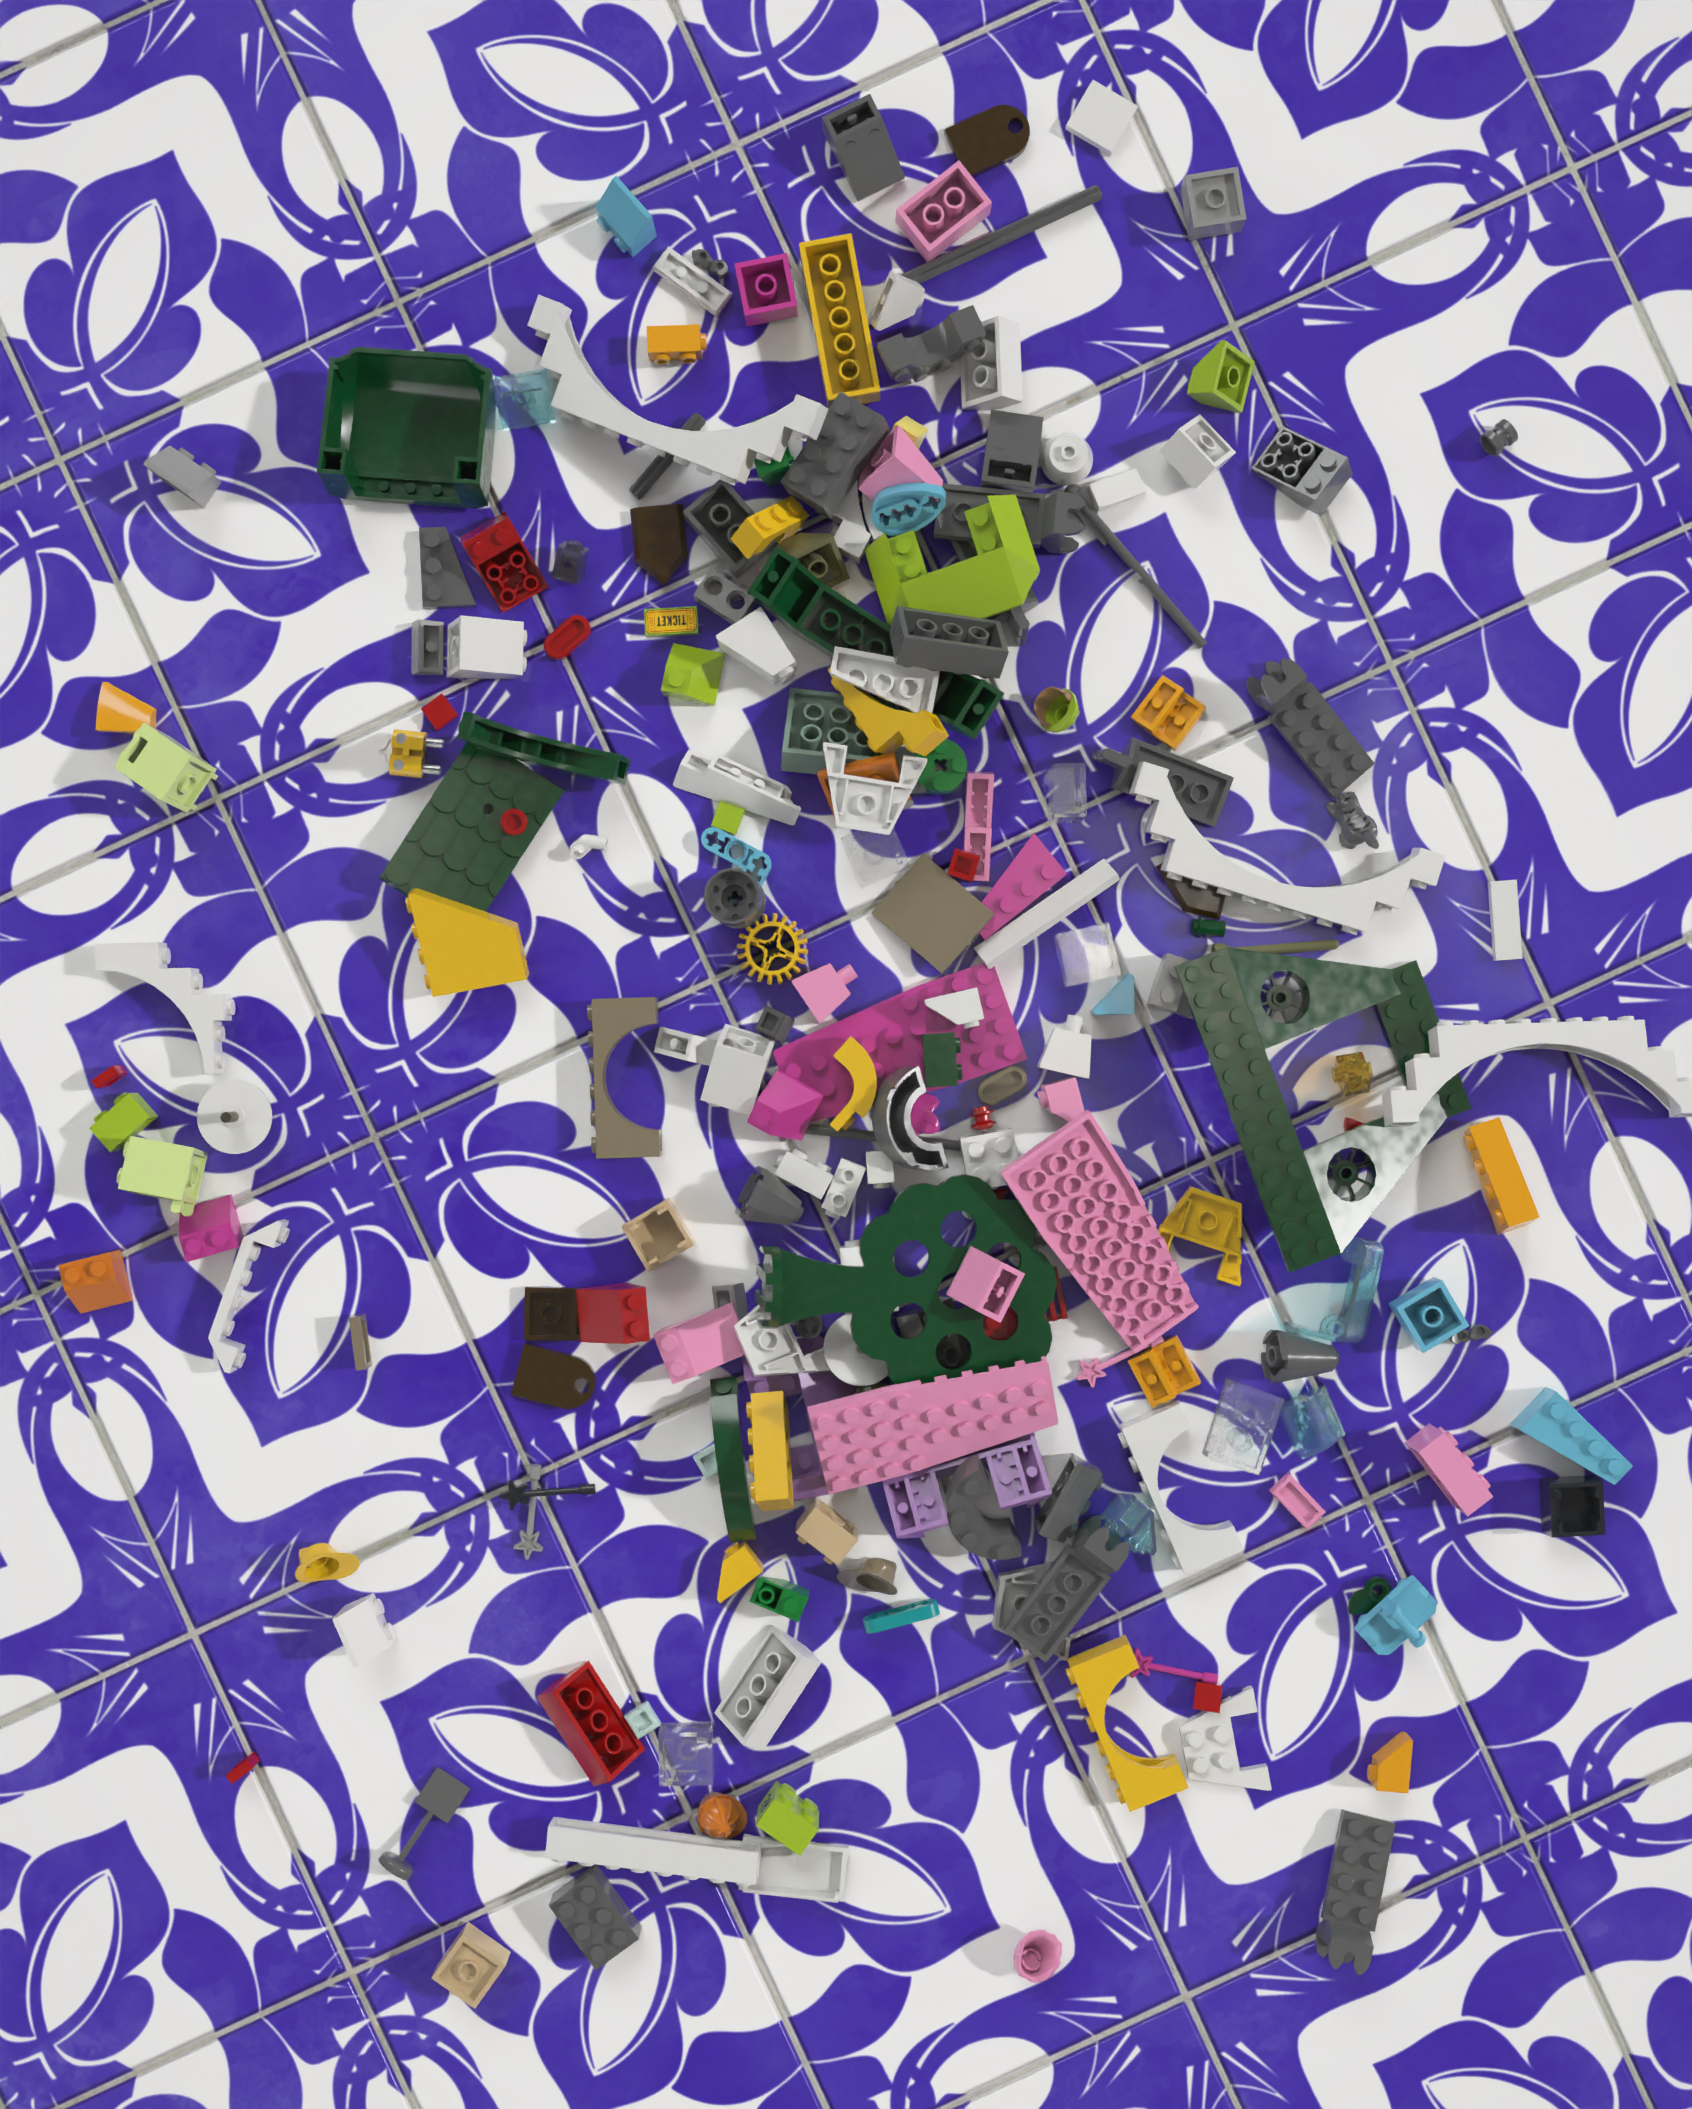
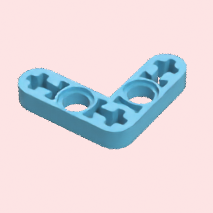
M710 827L702 833L701 842L704 848L742 868L745 872L749 870L753 874L756 867L753 861L760 860L761 857L764 858L767 868H761L757 873L758 877H762L758 883L761 887L763 886L772 867V862L767 854L719 828ZM714 833H718L717 838L724 843L726 838L731 840L725 846L724 854L719 852L722 849L720 845L715 843L712 847L708 845L709 840L706 839L708 834L713 836ZM733 845H741L743 847L744 855L742 858L732 859L730 857L729 850ZM738 899L731 900V902L736 905Z

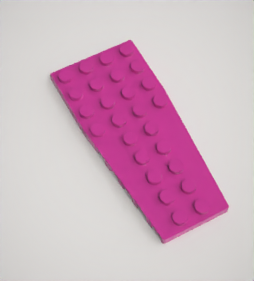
M984 963L918 985L773 1051L780 1071L824 1095L811 1122L837 1116L853 1095L854 1082L852 1075L833 1056L850 1036L866 1050L873 1062L877 1078L876 1094L885 1079L894 1071L904 1066H919L925 1085L922 1034L955 1032V1037H960L961 1053H956L957 1064H962L963 1079L958 1080V1083L1027 1060L995 966L988 969ZM977 987L984 1019L978 1020L979 1026L964 1029L963 1024L956 1025L925 1006L924 1000ZM949 1086L927 1087L926 1092L934 1091Z

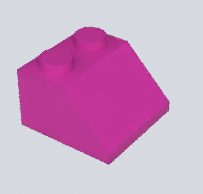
M232 1194L196 1204L193 1214L189 1217L179 1213V1240L186 1262L240 1247L244 1235Z

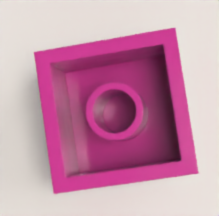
M787 253L735 263L736 278L746 327L798 317L797 301Z

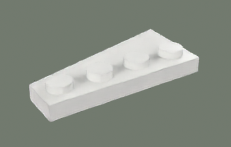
M835 646L830 675L913 713H919L922 710L930 713L933 711L940 670L930 671L926 668L918 667L907 668L897 665L895 658L891 656Z

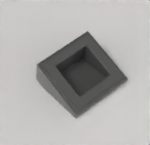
M765 1006L755 1030L780 1042H785L795 1020L773 1008Z

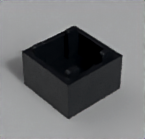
M1592 1475L1539 1478L1541 1526L1543 1532L1552 1538L1606 1535L1603 1481Z

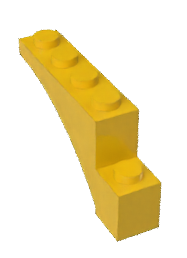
M831 675L832 685L843 695L844 705L849 711L853 712L856 717L855 723L857 727L868 737L867 743L874 752L883 754L895 752L904 744L911 753L915 752L926 756L949 737L937 715L926 710L913 713L890 708L879 702L867 691Z

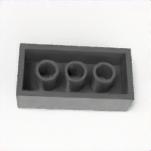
M840 391L828 409L817 441L811 438L808 439L780 481L788 494L831 519L889 433L890 428L885 418Z
M897 606L889 632L895 663L907 668L918 667L926 668L930 671L940 670L953 672L958 675L968 674L981 678L1000 679L1009 653L1001 622L996 620Z

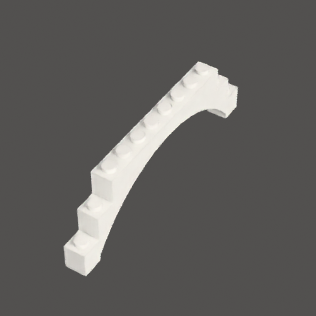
M538 294L527 326L536 330L535 336L548 341L539 366L548 370V376L559 380L551 406L560 410L558 415L572 421L575 416L581 418L582 425L596 430L597 425L605 428V434L619 439L620 434L628 437L627 443L642 448L643 444L651 446L650 452L665 458L666 453L674 456L673 461L688 467L689 462L698 465L696 470L711 476L712 472L721 474L720 480L734 486L736 481L743 484L746 483L755 458L769 464L772 459L781 463L791 436L806 442L807 438L817 441L828 408L821 403L797 394L793 402L769 416L735 428L716 431L675 429L653 423L636 415L622 405L604 387L592 371L575 337L570 320L572 310L562 303Z
M1144 761L1138 763L1129 794L1135 795V800L1141 803L1151 804V801H1154L1145 832L1152 834L1151 839L1166 843L1167 839H1169L1160 869L1167 872V878L1182 882L1184 877L1193 880L1191 884L1193 886L1207 889L1208 885L1218 888L1216 893L1229 897L1236 893L1243 896L1242 901L1257 905L1259 900L1268 903L1266 907L1268 909L1282 912L1283 908L1293 911L1291 916L1304 920L1311 916L1317 918V924L1331 928L1334 923L1342 926L1341 931L1357 935L1358 931L1367 932L1374 908L1386 912H1391L1392 908L1402 909L1409 884L1420 889H1426V886L1437 885L1446 855L1424 848H1412L1409 856L1374 876L1337 886L1300 887L1275 882L1254 874L1229 860L1198 832L1175 797L1167 777L1169 769Z
M1622 1016L1613 1021H1608V1017H1595L1591 1021H1583L1581 1017L1566 1019V1022H1557L1556 1018H1547L1540 1020V1023H1531V1019H1519L1510 1024H1505V1020H1492L1488 1022L1489 1024H1479V1021L1471 1020L1463 1022V1025H1453L1452 1021L1438 1022L1437 1026L1428 1031L1430 1054H1416L1413 1059L1405 1063L1407 1086L1391 1087V1091L1382 1095L1385 1127L1412 1126L1420 1122L1419 1114L1432 1096L1448 1080L1474 1062L1508 1051L1552 1049L1577 1053L1610 1065L1636 1080L1651 1092L1669 1110V1118L1692 1117V1077L1677 1078L1674 1050H1663L1662 1046L1648 1048L1645 1020H1634V1016Z

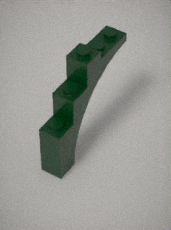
M469 712L463 713L462 720L459 723L458 739L476 746V749L488 754L518 759L529 765L556 769L572 776L625 785L631 759L620 754L539 736Z

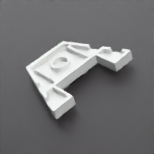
M823 742L836 827L890 835L928 759L903 755L899 783L843 773L848 746Z
M759 1305L733 1327L754 1377L831 1371L826 1363L823 1348L805 1356L802 1354L789 1323L779 1326L777 1329H760L757 1319L764 1318L763 1309Z
M1247 1686L1240 1693L1223 1699L1220 1714L1201 1711L1178 1724L1189 1780L1267 1791L1272 1790L1266 1763L1239 1768L1231 1717L1257 1712L1252 1686Z

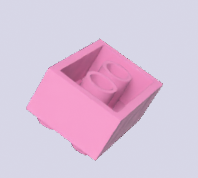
M958 160L896 209L895 223L924 260L929 262L990 215L992 201Z
M1429 1423L1404 1442L1450 1503L1466 1516H1469L1493 1498L1488 1490L1491 1485L1482 1474L1478 1475L1472 1468L1474 1463L1467 1454L1461 1453L1455 1447L1458 1445V1442L1450 1432H1445L1442 1427L1436 1428Z

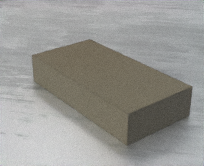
M356 1314L349 1318L355 1368L358 1371L371 1367L372 1359L366 1314Z

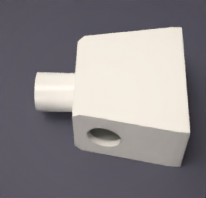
M1068 1014L1065 1029H1052L1038 1062V1068L1089 1079L1091 1035L1080 1033L1083 1022L1082 1017Z

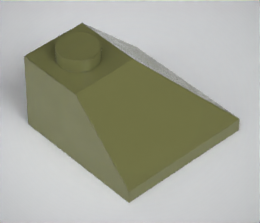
M799 533L776 545L799 560L806 569L830 588L850 579L832 533Z

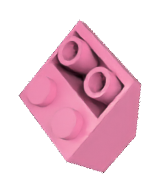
M970 1246L946 1295L1001 1323L1025 1273Z

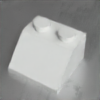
M1200 414L1179 428L1159 450L1164 456V460L1170 466H1173L1182 475L1183 480L1194 489L1205 483L1236 453Z
M374 1593L345 1605L332 1619L353 1668L359 1667L389 1649L395 1641L393 1626L391 1623L386 1622L383 1615L385 1612L383 1603L379 1598L376 1599Z

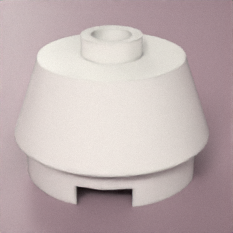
M1061 433L1053 436L1045 443L1041 451L1040 462L1044 474L1051 481L1059 485L1069 486L1077 484L1087 477L1093 465V454L1089 444L1082 437L1073 433Z

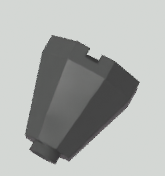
M758 1165L755 1170L759 1173L757 1175L752 1173L749 1176L739 1196L738 1202L742 1204V1208L736 1207V1215L747 1221L782 1225H791L794 1221L798 1222L804 1209L801 1207L802 1201L769 1170Z

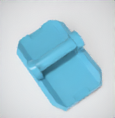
M1411 1575L1408 1578L1399 1580L1397 1587L1368 1614L1361 1615L1354 1629L1378 1655L1392 1654L1407 1639H1409L1414 1647L1418 1648L1424 1645L1427 1638L1418 1629L1435 1614L1437 1602L1422 1584Z

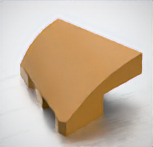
M103 682L98 701L96 730L99 732H119L134 735L135 731L143 723L156 729L157 709L112 684Z

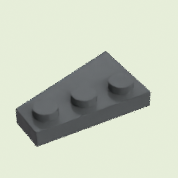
M419 528L423 608L477 607L447 528Z

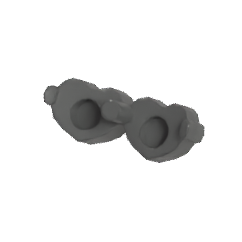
M692 250V259L695 265H699L703 270H710V273L718 276L719 279L728 277V266L724 260L713 261L706 250Z
M1476 1324L1469 1332L1464 1329L1450 1337L1449 1340L1454 1344H1459L1460 1342H1468L1470 1338L1473 1340L1487 1339L1492 1334V1330L1487 1326Z

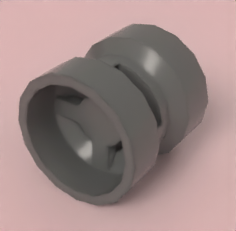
M1506 419L1500 420L1495 424L1492 431L1487 430L1480 436L1482 447L1492 457L1498 456L1503 452L1505 446H1511L1518 440L1516 429Z
M821 1315L798 1320L796 1322V1329L800 1336L808 1339L818 1336L823 1324Z

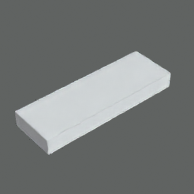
M669 246L653 266L654 272L716 317H718L732 298V293Z
M1517 880L1488 882L1493 961L1523 959Z

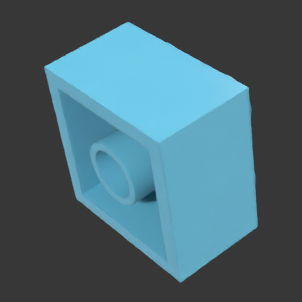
M1436 1277L1428 1279L1388 1303L1414 1348L1422 1353L1469 1327L1443 1280Z

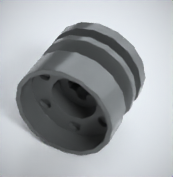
M727 868L718 871L709 879L704 891V902L708 912L713 918L729 928L743 929L747 926H752L755 921L761 918L765 911L766 897L763 888L755 878L741 869ZM736 895L743 899V901H739L738 906L731 902V900L736 899Z

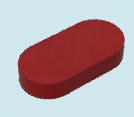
M573 615L565 620L546 637L544 641L546 654L553 660H563L589 638L591 626L588 620L581 615Z

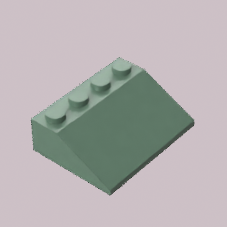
M790 688L781 771L818 775L819 770L827 769L823 742L848 746L845 764L882 755L883 753H876L869 747L867 743L868 737L857 727L855 723L856 717L844 705V697L841 693ZM874 697L882 704L894 709L895 704L880 697Z

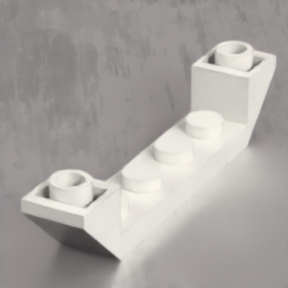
M288 1220L276 1221L243 1237L208 1337L226 1373L230 1374L237 1370V1368H241L246 1358V1353H243L245 1344L230 1340L226 1336H230L235 1325V1321H232L234 1313L239 1311L243 1303L244 1297L241 1296L244 1286H247L251 1280L252 1271L249 1270L252 1262L257 1260L261 1251V1247L258 1245L261 1243L275 1248L281 1246V1243L284 1244L290 1232V1229L287 1228Z

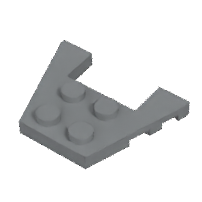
M1054 1561L999 1573L992 1619L993 1629L1007 1634L1003 1627ZM1069 1634L1053 1653L1058 1658L1066 1661L1071 1641Z

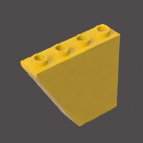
M418 888L411 889L408 897L405 899L408 913L413 914L415 923H412V932L414 938L419 939L421 949H418V957L421 965L425 964L427 974H424L425 986L427 990H431L432 997L527 980L529 970L517 922Z

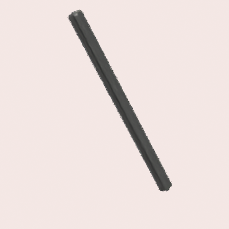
M1098 185L1091 186L901 274V276L916 281L919 284L1100 201L1102 199V192Z

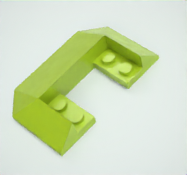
M1016 495L987 496L989 503L964 511L978 556L939 570L927 572L914 530L890 539L884 533L864 549L889 626L892 625L897 606L985 619L1024 604L1034 580L1036 581L1040 573V568Z

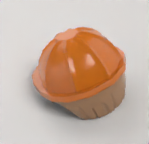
M710 1792L704 1796L699 1804L697 1815L699 1829L711 1838L731 1839L739 1835L745 1828L747 1812L743 1805L730 1795Z

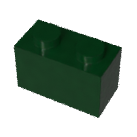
M955 1032L922 1034L925 1087L958 1086V1080L963 1079L962 1064H957L956 1053H961L960 1037H955Z

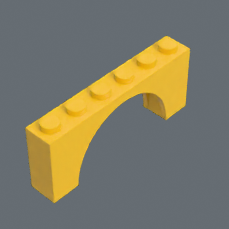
M1126 1635L1068 1658L1067 1661L1070 1668L1066 1669V1673L1071 1685L1077 1683L1080 1692L1075 1693L1081 1709L1087 1707L1090 1716L1085 1717L1091 1733L1096 1731L1100 1740L1095 1741L1101 1757L1106 1755L1109 1764L1105 1765L1111 1781L1117 1780L1119 1788H1116L1115 1791L1121 1805L1126 1803L1129 1812H1132L1188 1789L1189 1787L1175 1754L1160 1758L1139 1757L1120 1748L1106 1732L1105 1708L1112 1690L1122 1678L1139 1668Z

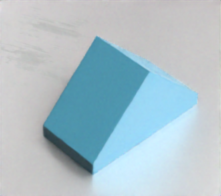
M1131 973L1126 974L1090 1012L1093 1015L1134 1014V976Z

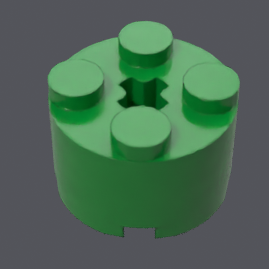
M945 739L928 755L916 754L915 757L928 759L917 781L918 786L923 791L933 795H945L952 793L961 785L967 771V759L963 750L955 742ZM935 762L938 764L943 762L945 764V772L942 770L936 772L934 770Z

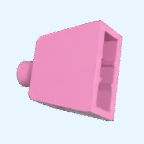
M829 963L795 978L791 982L820 1024L851 995L845 985L858 976L850 964L836 972Z

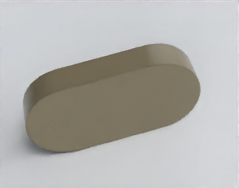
M1009 1066L986 1078L978 1085L977 1095L979 1099L985 1104L994 1105L1019 1092L1027 1083L1026 1072L1021 1067Z

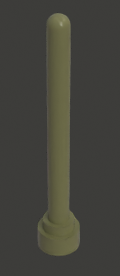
M1336 939L1231 948L1286 954L1334 950L1338 948L1339 942ZM1224 943L1212 944L1211 953L1226 947L1230 948V946Z

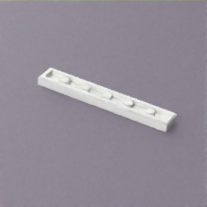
M1102 859L974 947L975 952L988 969H991L1119 881L1118 874L1105 859Z

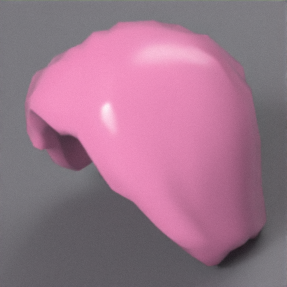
M1046 1930L1029 1932L1015 1947L1013 1954L1015 1971L1020 1977L1033 1983L1047 1980L1053 1976L1061 1964L1062 1943L1054 1934H1050Z

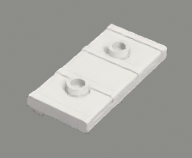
M749 1834L743 1835V1841L762 1843L759 1876L756 1885L748 1887L739 1886L738 1890L753 1894L838 1903V1901L844 1902L848 1845L841 1846L810 1841L801 1856H799L775 1838L751 1836Z

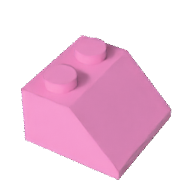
M1068 1077L1040 1085L1041 1091L1037 1092L1040 1106L1046 1107V1111L1068 1123L1085 1111L1075 1077Z

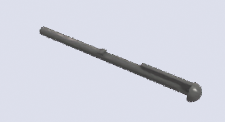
M1071 484L1065 488L1064 492L1081 496L1078 492L1081 487L1077 484ZM1085 500L1086 507L1075 511L1104 546L1108 543L1125 564L1139 574L1142 578L1138 580L1139 583L1149 590L1197 648H1202L1207 641Z

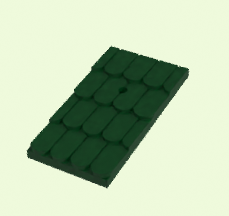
M466 742L379 879L407 897L411 889L418 888L486 912L564 790L552 784V782L531 770L517 759L488 754ZM508 809H519L527 817V827L519 835H509L501 827V816Z

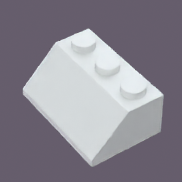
M999 315L984 320L981 323L986 331V335L980 341L981 347L960 357L962 409L1005 408L1023 402L1019 322Z

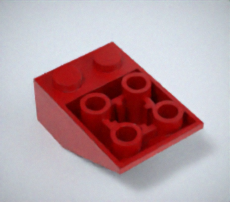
M506 511L460 537L462 545L502 613L548 588L546 581Z

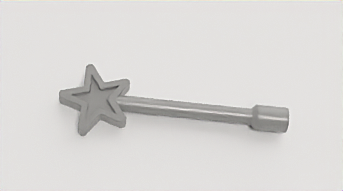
M531 1464V1490H537L538 1480L541 1475L540 1464ZM530 1497L527 1532L521 1529V1541L513 1546L514 1549L524 1550L526 1560L530 1558L532 1551L542 1552L544 1549L537 1542L540 1531L533 1534L536 1497Z

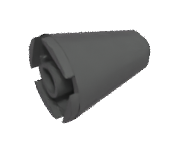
M1269 1330L1262 1344H1267L1266 1352H1261L1262 1371L1264 1377L1271 1380V1383H1281L1332 1372L1339 1363V1354L1332 1345L1281 1330Z

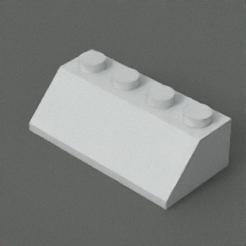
M772 1625L714 1713L743 1746L764 1750L821 1664V1661L805 1645Z

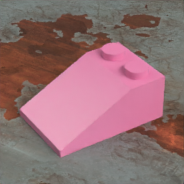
M733 1302L661 1328L653 1334L672 1384L697 1376L745 1355L733 1329L734 1325L740 1321Z

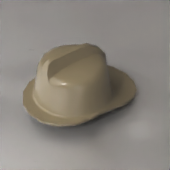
M878 1557L867 1558L857 1570H844L837 1574V1579L841 1584L855 1590L880 1592L887 1595H895L898 1592L894 1586L897 1566L895 1562Z

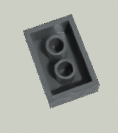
M720 479L683 511L687 523L736 579L777 545L775 538L763 552L749 559L745 557L730 538L745 519L755 513L729 483Z
M597 1864L588 1867L553 1893L549 1903L550 1909L595 1970L639 1940L642 1925Z

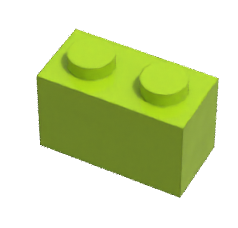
M125 1092L114 1100L115 1106L109 1111H102L93 1119L95 1123L89 1129L109 1152L121 1150L125 1143L129 1142L130 1136H137L158 1117L139 1093L127 1094Z

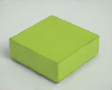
M719 801L711 827L737 835L745 810Z

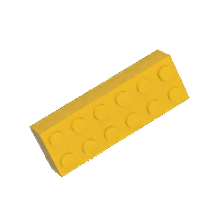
M852 233L799 243L800 260L828 409L840 391L861 404L880 401L881 390Z

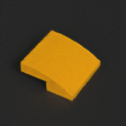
M1162 675L1133 713L1131 719L1167 747L1176 751L1207 708L1204 704L1185 693L1184 688Z
M1178 1335L1168 1338L1163 1343L1153 1348L1151 1347L1128 1360L1152 1408L1176 1398L1177 1394L1201 1384V1380Z

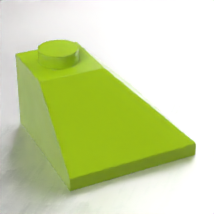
M1221 340L1193 368L1187 394L1201 404L1242 413L1255 361L1226 340Z
M673 643L661 687L663 695L715 706L726 654Z

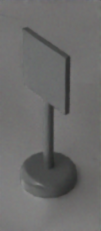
M437 1766L415 1800V1803L428 1810L400 1855L386 1851L379 1857V1863L396 1877L409 1880L413 1875V1868L405 1858L433 1815L448 1824L470 1790V1787Z

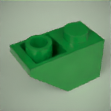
M759 1576L749 1602L799 1622L809 1598V1589L785 1579Z

